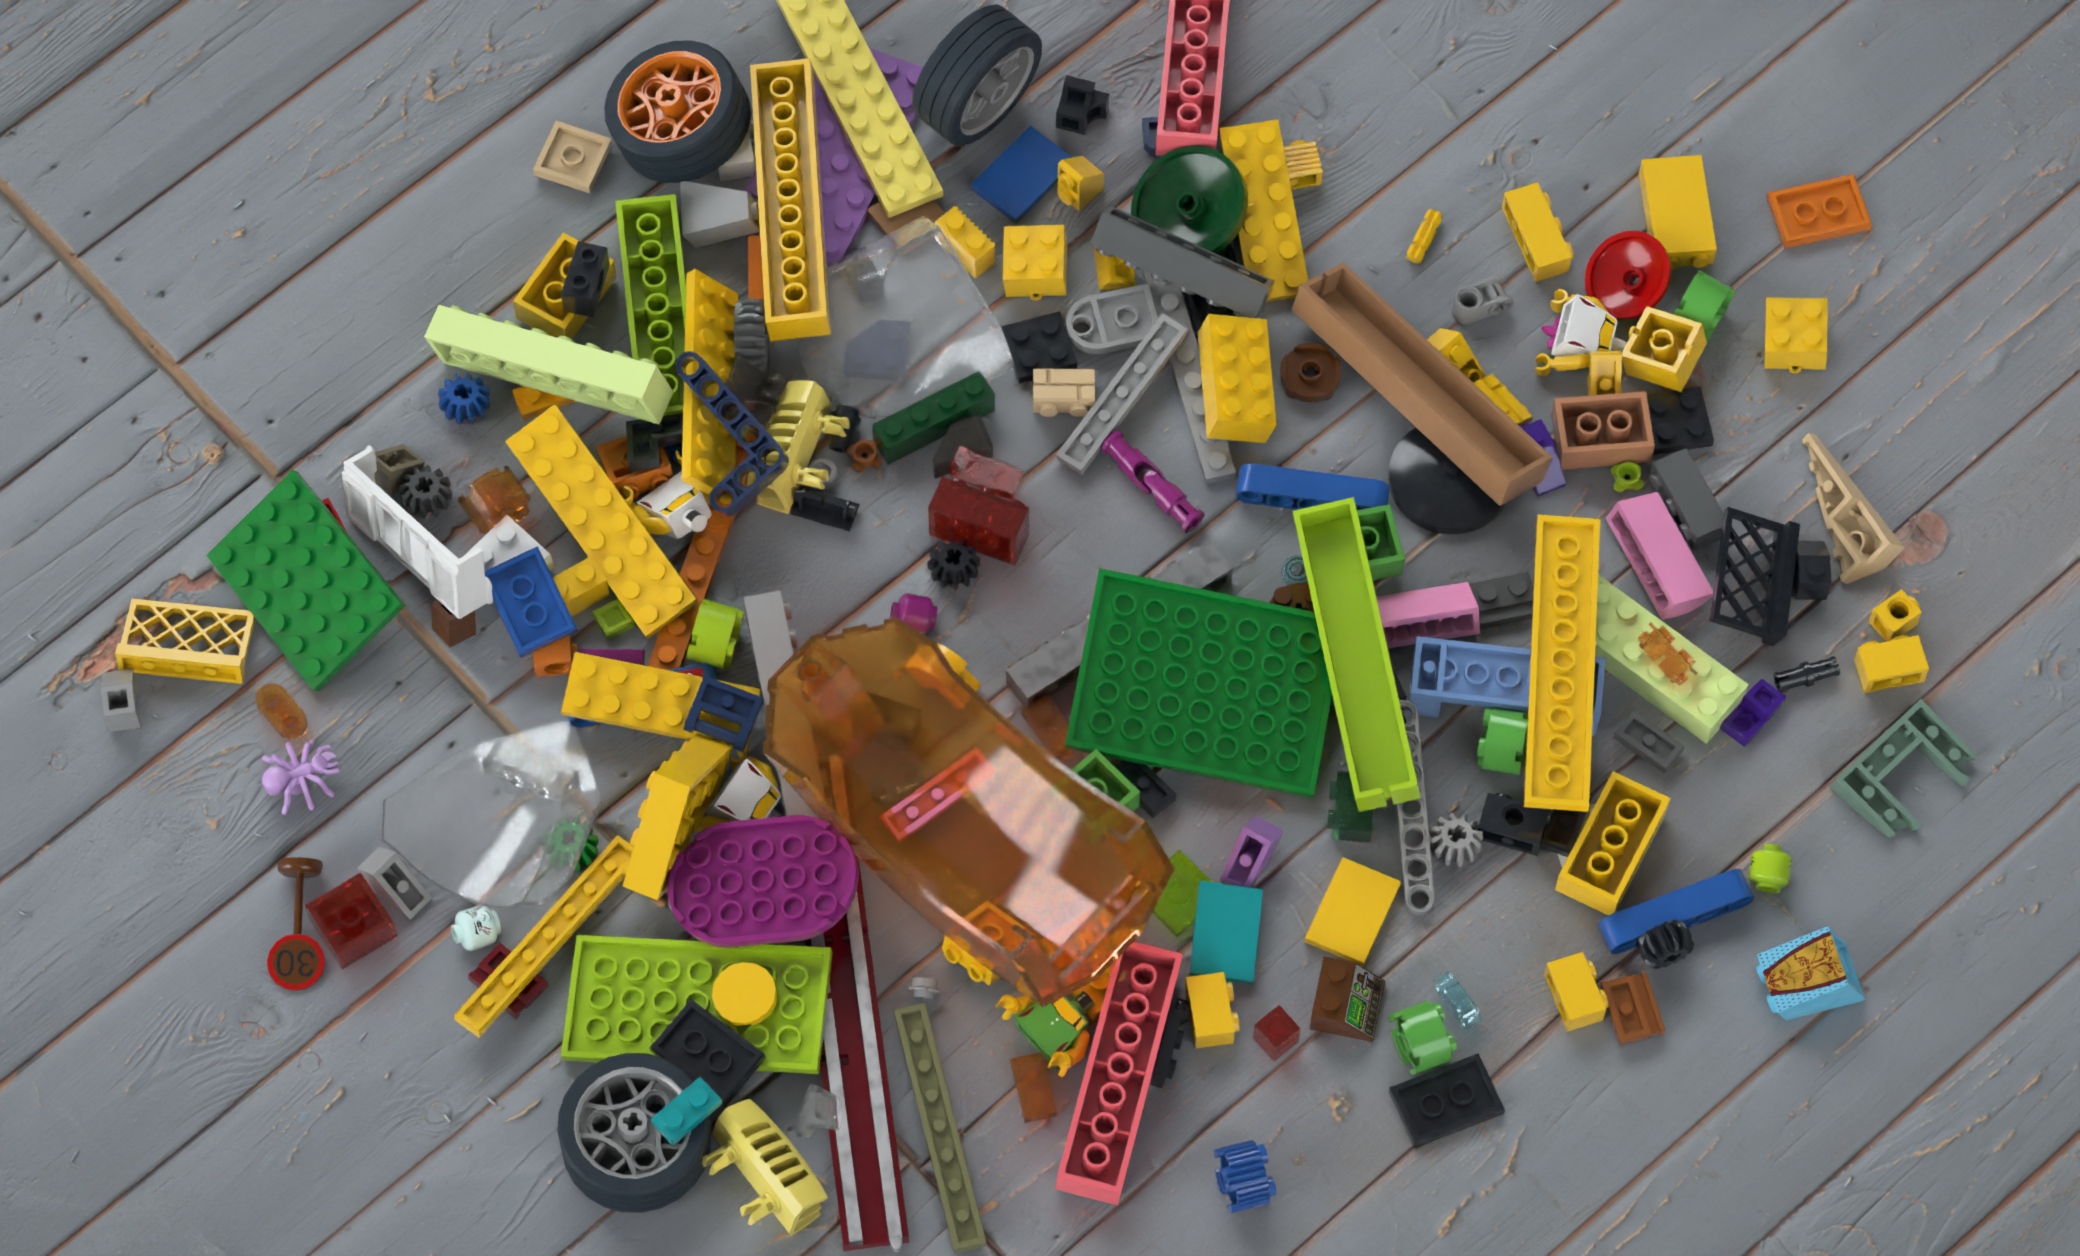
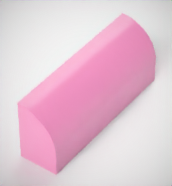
M1654 492L1618 501L1606 520L1662 621L1689 613L1707 602L1713 596V590L1659 493Z
M1468 582L1376 596L1388 648L1416 644L1417 636L1450 639L1480 634L1479 607Z

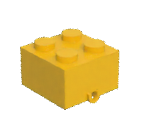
M1065 225L1004 226L1003 284L1006 297H1030V299L1037 301L1041 300L1042 296H1067L1068 241Z
M1766 297L1764 369H1789L1791 373H1799L1801 369L1826 370L1828 298Z
M1647 306L1637 325L1632 326L1629 330L1630 339L1622 352V362L1626 375L1682 392L1707 344L1702 323Z

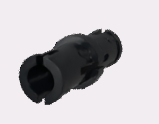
M1832 656L1810 664L1805 661L1800 663L1799 667L1775 672L1773 675L1775 684L1779 683V686L1776 688L1779 692H1783L1784 690L1801 685L1809 687L1815 681L1839 676V664L1834 665L1837 659Z

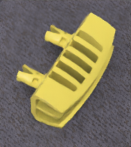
M796 380L788 382L766 424L765 429L786 451L789 457V464L780 476L756 496V504L789 514L794 502L795 491L801 485L825 489L822 481H828V471L825 469L807 468L821 433L845 437L846 434L843 428L849 429V419L847 417L829 415L832 403L824 389L815 381ZM779 452L769 453L766 457V464L769 466L776 464L779 460ZM754 472L748 474L746 487L751 486L755 482L756 474Z
M751 1099L738 1102L726 1108L717 1118L712 1135L721 1147L703 1156V1167L712 1164L709 1174L714 1175L731 1163H735L760 1195L759 1198L740 1207L742 1217L751 1214L747 1224L753 1225L768 1214L774 1213L791 1236L795 1235L821 1215L819 1211L822 1208L820 1202L828 1198L822 1185L790 1140Z

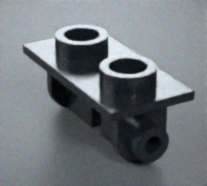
M801 487L795 491V504L791 515L850 532L860 504Z

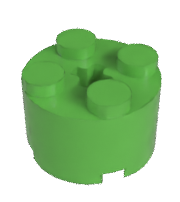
M1699 270L1678 306L1679 308H1676L1673 315L1702 323L1708 343L1736 291Z
M1495 707L1485 709L1483 737L1486 738L1480 737L1477 766L1482 767L1484 770L1521 776V769H1523L1526 755L1528 712Z
M1426 1000L1389 1015V1023L1395 1021L1396 1029L1391 1030L1396 1049L1404 1065L1411 1063L1414 1067L1409 1071L1412 1075L1451 1061L1452 1052L1457 1051V1044L1452 1033L1446 1032L1442 1022L1445 1020V1015L1438 1002L1432 1004Z

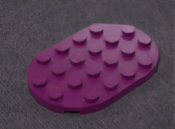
M791 815L724 822L702 830L693 836L694 840L682 853L679 851L672 869H670L667 887L671 909L679 923L689 934L709 945L740 947L801 941L813 938L829 930L846 914L855 898L859 881V869L851 845L830 823L816 817Z

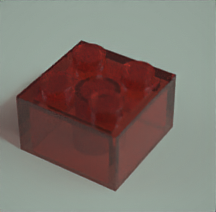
M361 872L305 905L309 920L342 970L398 937L393 920Z

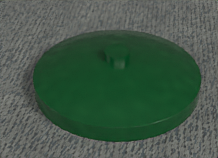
M1205 146L1181 147L1162 155L1143 173L1133 193L1131 215L1218 254L1232 242L1243 225L1248 207L1247 186L1238 167L1221 152Z

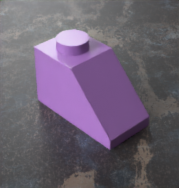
M1255 816L1243 827L1219 880L1228 885L1253 888L1272 858L1284 831Z

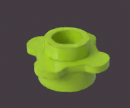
M1623 462L1611 468V474L1615 479L1613 485L1615 491L1622 493L1629 489L1640 491L1643 488L1644 482L1640 479L1641 466L1639 464ZM1629 476L1630 479L1626 480L1624 477Z

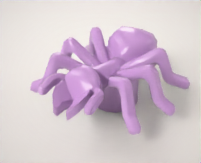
M312 739L309 743L306 742L304 744L301 764L298 763L290 742L286 743L285 746L290 755L291 762H286L275 754L272 757L263 756V762L269 764L277 762L281 765L270 766L263 773L261 780L263 789L267 794L276 796L284 792L282 815L286 816L288 814L291 794L298 795L302 792L304 793L309 810H314L315 807L308 789V779L317 783L329 797L333 798L335 796V793L326 785L322 778L312 775L316 772L326 775L340 772L339 768H335L339 765L338 762L330 763L336 760V755L331 752L322 753L323 751L330 750V745L319 747L316 754L312 757L311 763L307 761L309 750L313 749L315 745V740Z

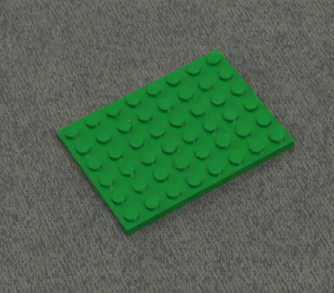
M1099 568L1064 748L1090 754L1097 749L1105 757L1313 799L1332 698L1315 613Z

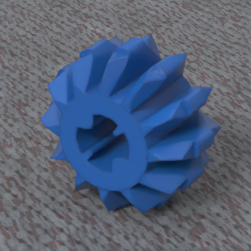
M468 372L465 378H461L456 373L454 381L445 379V388L439 389V408L445 412V417L448 421L456 418V422L461 425L464 419H468V422L473 425L474 417L484 418V409H489L490 391L487 386H484L481 377L473 379L472 374Z

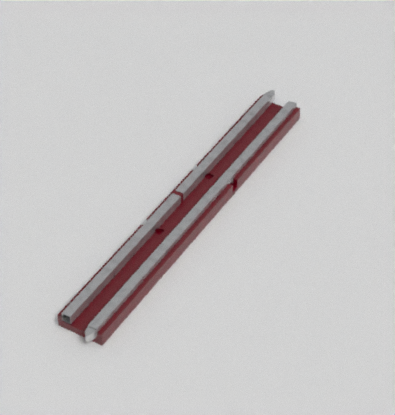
M839 755L826 757L827 763L816 764L817 771H824L827 789L821 790L823 800L829 799L832 811V818L827 819V822L838 830L851 845L858 863L859 881L855 898L846 914L829 930L813 938L806 939L804 942L805 946L830 947L833 952L820 1068L844 1251L891 1245L893 1251L898 1253L902 1248V1244L909 1243V1234L846 758H839Z

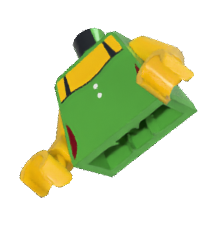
M1059 990L1053 993L1042 992L1016 998L1011 995H1004L995 1005L996 1008L1004 1007L1006 1009L1002 1015L1004 1020H1009L1013 1014H1017L1014 1017L1016 1028L1049 1062V1069L1052 1066L1055 1070L1061 1068L1058 1073L1060 1077H1064L1068 1068L1084 1058L1090 1040L1089 1022L1083 1015L1095 1006V1003L1086 992L1081 991L1071 1001Z

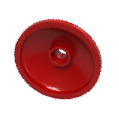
M1625 231L1609 237L1597 247L1587 264L1584 280L1587 296L1598 298L1609 314L1618 320H1628L1642 316L1647 306L1654 308L1667 292L1672 274L1669 254L1656 238L1644 232ZM1639 278V282L1633 286V281Z

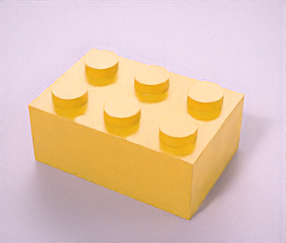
M564 232L561 234L513 300L516 319L532 328L546 332L549 336L558 338L562 335L573 339L588 316L565 312L561 293L579 240ZM610 257V266L599 301L617 278L615 260Z

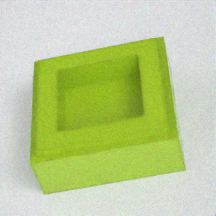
M619 599L592 611L593 617L607 641L635 627L632 617Z

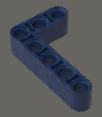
M684 352L676 360V371L750 455L710 492L709 500L711 506L724 516H734L786 470L789 464V457L786 451L709 364L695 352ZM692 361H698L699 368L696 373L687 375L686 366ZM711 384H718V393L713 397H706L707 387ZM732 406H737L739 408L738 416L733 420H727L726 411ZM758 429V439L752 443L746 442L748 431ZM774 451L779 452L778 462L771 466L767 465V455ZM754 472L756 474L755 482L751 486H743V477L747 473ZM725 493H731L733 496L732 503L727 507H720L719 501L721 496Z

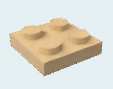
M555 121L533 168L534 176L590 194L612 146V138Z

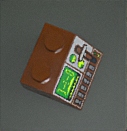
M1324 956L1311 1015L1310 1030L1373 1042L1385 980L1355 962Z

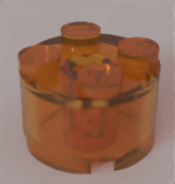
M504 466V472H500L496 468L485 473L468 486L471 492L466 498L461 494L458 499L459 505L481 534H487L506 515L516 522L523 519L530 512L527 506L530 503L531 497L509 466Z

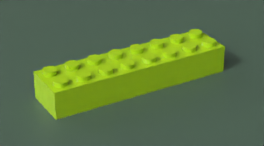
M676 194L616 200L632 359L640 361L642 358H645L658 365L659 371L667 379V383L673 390V395L663 416L683 413L684 380L676 371L675 364L677 358L685 352L686 281Z

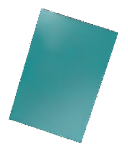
M1199 881L1188 976L1224 972L1226 981L1252 985L1254 981L1263 889Z

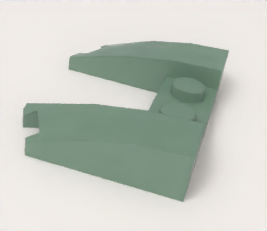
M1920 699L1845 769L1829 787L1866 821L1887 837L1893 838L1895 830L1909 827L1912 832H1915L1923 825L1880 783L1888 773L1916 748L1935 766L1960 786L1964 787L1970 779L1969 776L1963 774L1966 761H1974L1977 755Z

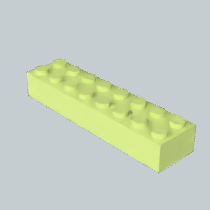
M438 305L424 336L444 364L656 424H660L673 395V390L667 383V379L659 371L658 365L651 360L642 358L640 361L631 359L620 351L606 352L591 343H586L584 346L575 343L574 340L566 336L552 337L540 329L532 328L527 330L508 320H505L504 323L498 322L484 313L473 315L455 305H452L450 308Z

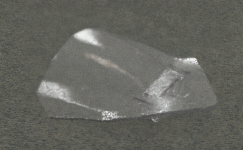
M569 722L553 723L470 745L442 759L383 801L381 841L397 852L423 877L463 900L498 909H515L525 905L541 906L572 878L592 824L602 805L591 767L576 728L570 726Z

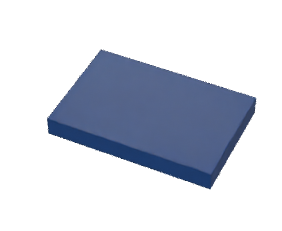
M1030 125L971 184V190L1017 224L1058 183V163L1062 159L1072 157Z
M538 546L485 571V577L492 584L494 603L521 658L578 631Z

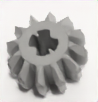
M1453 812L1449 814L1448 820L1440 816L1437 820V826L1431 827L1430 835L1433 838L1429 840L1430 848L1436 849L1434 852L1435 859L1445 857L1444 864L1446 867L1451 864V860L1456 861L1459 868L1463 866L1464 859L1472 863L1475 860L1474 853H1480L1482 850L1480 841L1483 840L1482 831H1477V820L1467 823L1468 816L1466 813L1461 816V819H1456V815ZM1455 837L1459 838L1458 842H1453Z

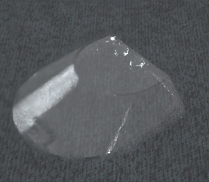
M925 216L906 224L831 265L827 269L831 335L797 338L799 356L810 380L815 381L821 386L829 400L834 404L838 402L841 405L854 407L860 411V416L876 419V416L888 417L979 370L986 381L989 382L1012 370L1014 365L1000 324L940 227Z

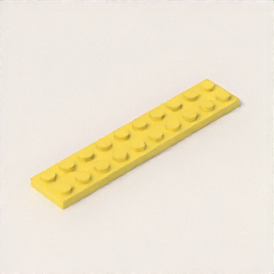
M776 0L805 58H810L812 71L887 217H893L943 197V189L845 1Z

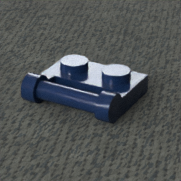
M704 676L686 718L683 730L690 733L697 731L734 745V749L743 752L764 698ZM701 711L740 725L739 734L699 719Z

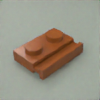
M1646 972L1636 976L1629 975L1601 982L1600 989H1603L1607 996L1609 1004L1607 1010L1619 1046L1648 1039L1658 1034L1659 1036L1664 1035L1665 1027Z

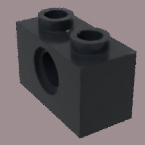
M577 242L561 293L565 312L594 317L610 266L607 247Z
M1488 793L1477 831H1482V841L1537 856L1550 810L1524 807L1523 802L1513 800L1509 795ZM1516 818L1521 824L1511 825L1506 819Z

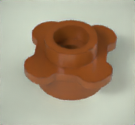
M862 440L850 445L848 448V455L853 459L852 468L856 472H862L864 468L868 467L878 468L882 463V458L877 455V443L873 440ZM866 454L867 458H863L862 455Z

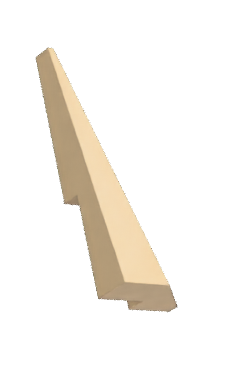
M1808 433L1802 439L1803 445L1808 447L1811 458L1809 467L1810 471L1815 473L1818 487L1815 489L1826 529L1832 534L1835 545L1832 551L1834 557L1840 563L1842 574L1839 576L1841 581L1848 584L1885 569L1905 547L1817 435Z

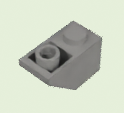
M134 669L102 673L100 686L102 707L109 732L141 727Z

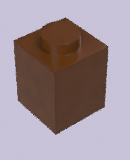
M437 600L431 603L432 630L450 648L476 635L475 610L458 619L440 601Z

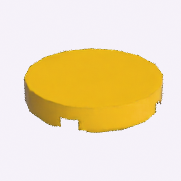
M741 962L729 966L719 974L713 984L712 999L716 1011L724 1021L734 1026L749 1024L752 1026L759 1024L771 1014L776 1006L777 990L773 977L765 968L755 963Z

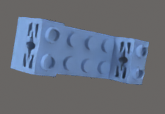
M1417 636L1413 656L1409 701L1417 708L1418 715L1439 718L1441 702L1528 712L1531 649ZM1595 657L1593 736H1596L1601 716L1606 658Z

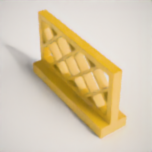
M131 599L121 643L117 644L115 652L118 670L133 668L134 673L243 684L245 677L244 666L256 618L248 610ZM137 610L151 611L155 615L143 623H140L136 618ZM174 613L182 614L185 619L173 627L165 619ZM203 617H213L216 623L203 630L196 621ZM234 620L246 621L245 627L235 633L228 627V624ZM161 622L167 630L153 638L147 629ZM191 625L197 631V634L184 641L178 632ZM222 628L229 637L215 644L209 635ZM140 633L148 640V642L141 646L129 644L130 639ZM172 636L179 643V645L172 649L162 648L159 645ZM201 640H204L210 646L204 652L193 651L190 648ZM232 643H235L240 649L238 656L224 654L221 650Z

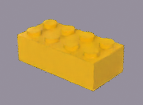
M1208 314L1198 331L1206 436L1208 439L1266 443L1277 426L1267 319Z
M1613 771L1558 875L1555 890L1608 916L1616 913L1667 814L1671 798Z

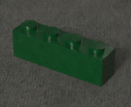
M979 370L872 424L873 441L877 443V449L889 465L994 412L995 393Z

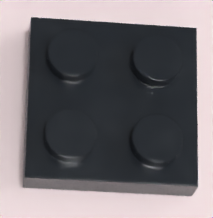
M1060 311L1001 326V332L1018 384L1033 380V369H1077V360Z
M1701 387L1683 389L1682 392L1674 390L1647 395L1655 445L1653 455L1677 452L1685 448L1690 450L1713 446L1714 438Z

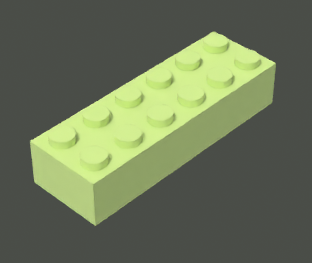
M1598 574L1595 657L1606 658L1605 670L1707 744L1720 729L1723 720L1741 703L1747 693L1749 684Z

